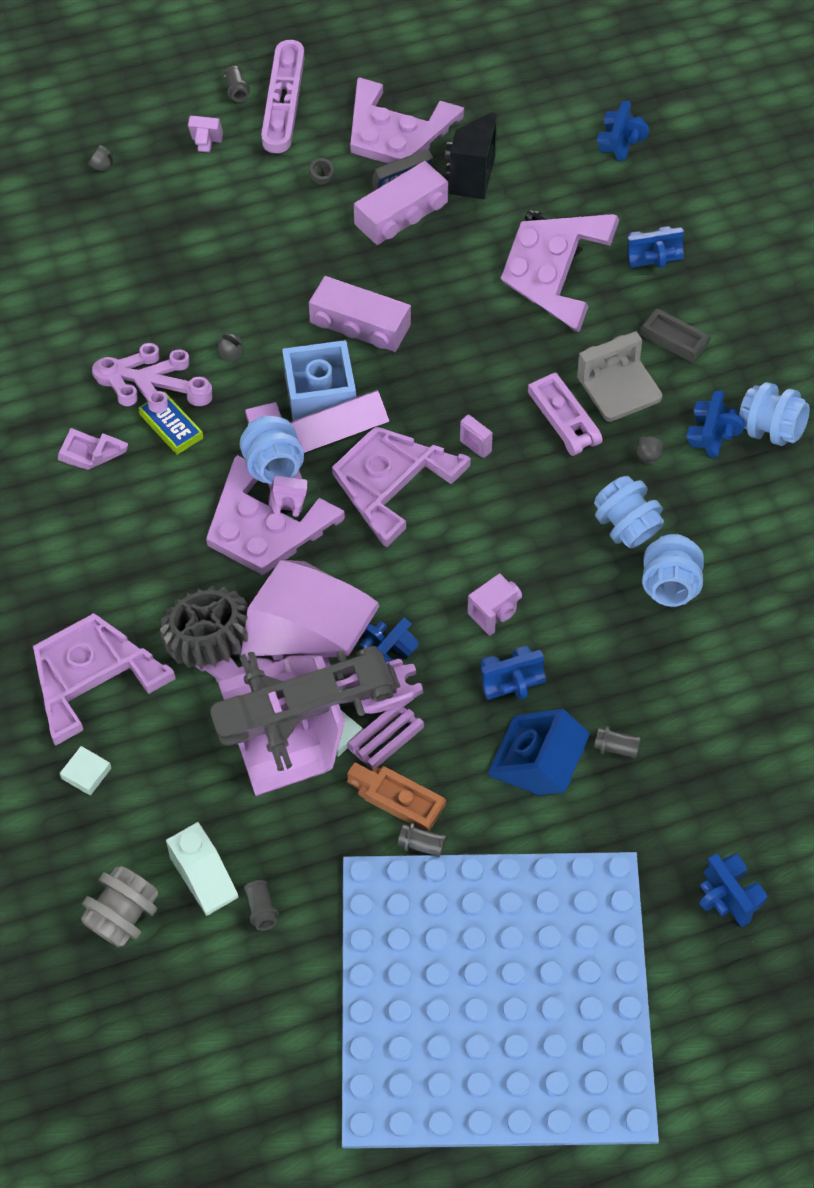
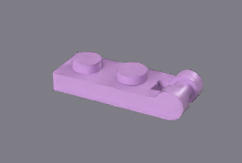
M556 372L528 384L529 395L564 441L566 449L571 456L583 452L584 447L589 445L594 447L602 443V435L599 429ZM581 429L584 434L577 436L574 431Z

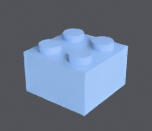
M346 340L282 349L284 373L293 421L356 398V389Z

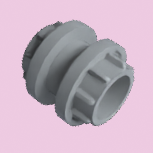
M123 866L115 867L110 875L103 872L98 879V882L105 887L99 898L95 900L87 896L83 901L82 905L86 908V911L81 917L82 924L111 944L120 947L124 946L129 938L133 940L138 939L142 932L134 924L142 912L151 917L154 915L158 908L153 902L158 896V891L153 885Z

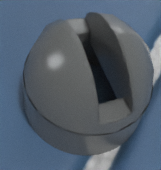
M100 144L88 165L95 170L106 171L113 164L114 158L111 152Z
M324 158L312 161L309 169V176L312 182L317 185L327 184L333 177L334 167L329 160ZM318 168H321L322 177L318 175Z
M233 333L224 334L218 342L219 356L225 361H236L242 357L244 350L240 337Z
M653 437L639 438L636 453L640 462L644 464H654L657 462L663 452V442Z

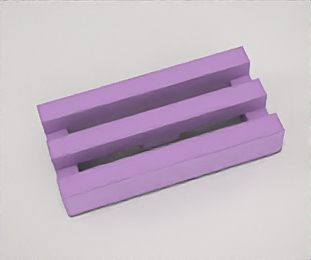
M404 707L387 710L348 742V749L372 771L374 767L381 765L424 728V722L420 718L416 719L414 712ZM404 724H410L405 730H403L398 736H396L392 741H390L386 746H384L373 757L370 758L368 756L379 745L385 743L390 737H392V735Z

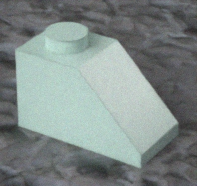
M199 822L166 840L171 861L206 916L239 898L217 850Z

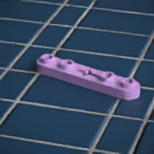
M295 40L282 41L275 49L261 133L262 145L270 153H282L288 150L292 143L305 60L304 47ZM283 89H286L287 94L285 95L284 103H280Z

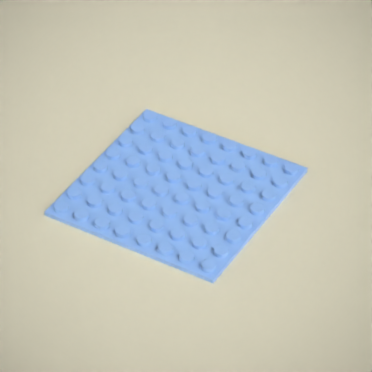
M637 852L440 855V858L435 855L343 857L342 1149L659 1143Z

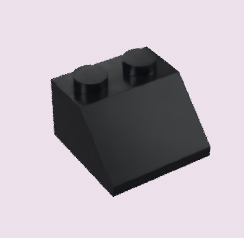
M491 112L456 129L453 142H447L445 160H450V163H447L445 179L449 181V194L485 199L496 157L497 113Z

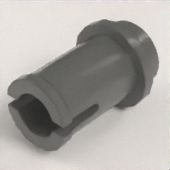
M230 66L224 71V78L228 85L227 94L233 101L243 102L248 98L250 87L244 81L241 68Z
M606 726L605 729L598 728L594 749L600 750V754L607 751L636 759L640 742L639 736L635 737L611 731L609 726Z
M411 823L410 826L403 824L398 845L404 847L406 852L409 849H413L440 858L446 835L416 828L415 823Z
M255 880L244 887L252 913L249 917L250 923L257 930H268L277 924L278 909L272 905L267 882Z

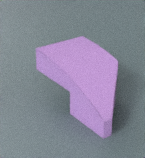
M71 428L58 453V460L89 470L125 453L128 443L103 433L100 439Z

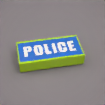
M164 392L168 400V408L160 413L152 412L147 402L138 408L139 414L178 455L202 440L203 432Z

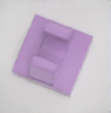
M190 116L188 128L192 140H195V144L198 145V152L210 153L212 142H222L223 130L219 118Z
M274 475L268 506L273 508L275 514H280V510L293 511V516H299L307 492V480Z

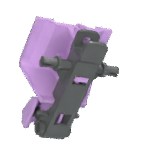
M376 646L358 651L356 653L357 657L346 660L344 652L339 650L337 656L340 663L328 667L325 666L322 656L292 655L284 660L259 668L255 653L248 652L252 666H249L246 654L240 656L245 673L218 681L224 700L213 704L210 710L211 717L221 744L224 746L239 745L255 796H259L324 774L333 768L345 723L339 704L354 702L358 715L363 716L365 713L374 714L404 707L415 697L423 694L421 683L408 685L405 682L409 676L416 674L414 664L403 665L401 659L386 663L383 653L378 651ZM352 674L349 678L344 679L343 675ZM338 676L340 681L336 682L334 677Z

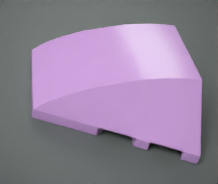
M280 560L248 607V618L245 623L248 641L242 642L241 655L246 654L248 661H250L248 652H254L255 656L272 655L273 660H281L286 654L303 653L304 655L338 657L337 652L339 650H342L345 656H349L378 610L379 604L366 593L330 576L305 561Z

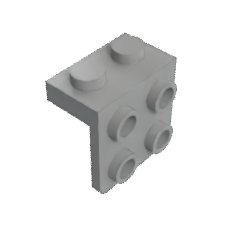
M637 331L625 336H617L612 341L599 346L589 347L579 353L577 378L603 418L609 422L655 405L662 400V392L640 361L642 339Z

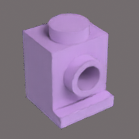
M499 573L468 595V614L491 636L495 633V624L499 621L505 622L513 616L517 609V601L522 598V593L514 582H508Z

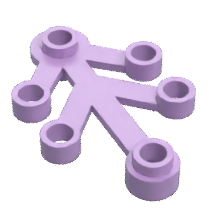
M146 343L140 347V353L120 360L105 357L96 361L92 367V373L97 382L103 386H112L118 396V402L124 406H131L137 402V390L133 385L125 384L123 380L132 381L137 385L148 401L149 409L155 413L163 412L168 408L167 395L164 392L157 391L155 387L187 393L188 402L194 406H204L212 401V385L206 378L194 377L190 381L163 376L175 370L181 371L188 368L189 355L184 350L172 351L169 360L140 370L131 369L144 363L153 364L159 360L158 346L153 343Z

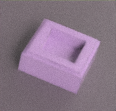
M468 414L461 420L460 441L480 457L485 458L492 452L493 432Z

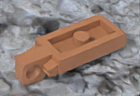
M354 762L347 773V783L359 789L358 795L364 798L365 801L409 824L415 823L416 828L430 831L446 806V799L385 766L382 769L374 767L371 771Z

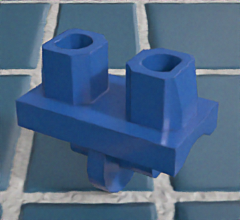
M622 101L619 111H606L604 125L607 132H599L597 138L600 151L614 152L617 161L626 160L631 143L635 144L644 141L649 134V126L644 122V119L642 117L634 118L631 115L630 101Z
M670 226L659 228L656 232L643 234L637 231L629 233L627 236L628 265L630 268L656 264L658 268L666 266L668 261L684 259L683 229L681 227L672 229Z
M714 391L711 401H696L694 417L697 423L705 424L704 426H689L687 432L690 447L705 448L708 458H718L723 439L731 440L732 436L740 435L745 426L743 419L738 416V411L735 409L729 410L724 405L723 391Z
M404 617L386 638L383 635L387 629V625L384 622L379 621L376 626L368 624L361 635L363 640L358 647L362 650L367 647L376 646L378 651L383 653L387 663L393 661L386 654L390 648L406 660L420 643L407 630L412 623Z
M524 646L515 649L511 654L512 658L500 661L495 656L482 659V667L480 668L483 692L486 699L489 700L515 692L519 700L526 699L528 697L527 688L546 682L542 652L540 650L532 652L529 647Z
M718 854L707 859L709 867L704 871V875L708 880L700 885L706 895L701 899L700 906L704 911L716 908L720 916L731 912L741 927L751 922L753 913L765 904L767 899L766 892L757 882L744 889L738 884L736 880L747 873L746 865L738 854L723 859Z

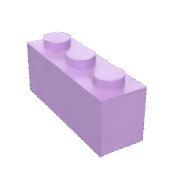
M423 161L355 202L354 224L376 245H379L385 240L393 238L398 232L411 224H416L421 218L434 210L442 208L448 202V181L431 165Z
M324 276L309 301L310 323L323 329L339 332L349 338H356L373 344L377 348H385L393 352L397 351L411 326V305Z

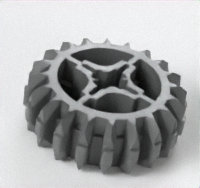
M213 585L207 591H202L198 588L197 593L189 594L186 592L185 598L182 600L174 599V607L166 608V615L161 618L160 636L166 652L176 660L177 664L185 663L188 668L196 664L201 670L207 664H212L216 668L217 662L222 660L229 663V657L231 655H241L242 642L248 641V633L245 630V623L248 618V603L244 597L238 595L237 591L229 592L226 587H222L217 591Z

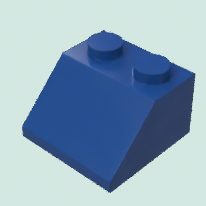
M564 709L514 715L487 774L494 779L537 795L565 793L566 788L571 782V776L578 760L584 752V746L590 733Z

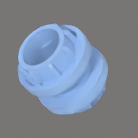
M765 382L761 386L755 385L747 391L740 407L739 417L743 419L745 423L744 429H747L750 437L761 439L764 433L768 432L770 433L771 443L783 446L787 442L794 443L800 439L808 422L810 407L805 402V399L801 398L799 391L787 389L780 396L776 384Z
M264 415L250 422L241 435L240 449L245 458L248 471L253 478L263 483L272 484L274 475L295 477L303 463L304 452L298 441L296 431L289 421L280 417Z
M623 476L614 480L599 492L594 501L595 506L598 508L595 517L601 524L612 522L615 527L612 529L610 537L616 544L623 542L628 548H635L652 538L662 528L664 520L660 516L663 508L657 500L649 502L644 500L643 497L648 491L647 486L641 480L634 482L629 476Z
M679 534L661 536L658 540L651 543L644 553L642 577L644 590L653 600L665 606L676 607L687 604L689 600L700 593L703 586V552L694 541Z

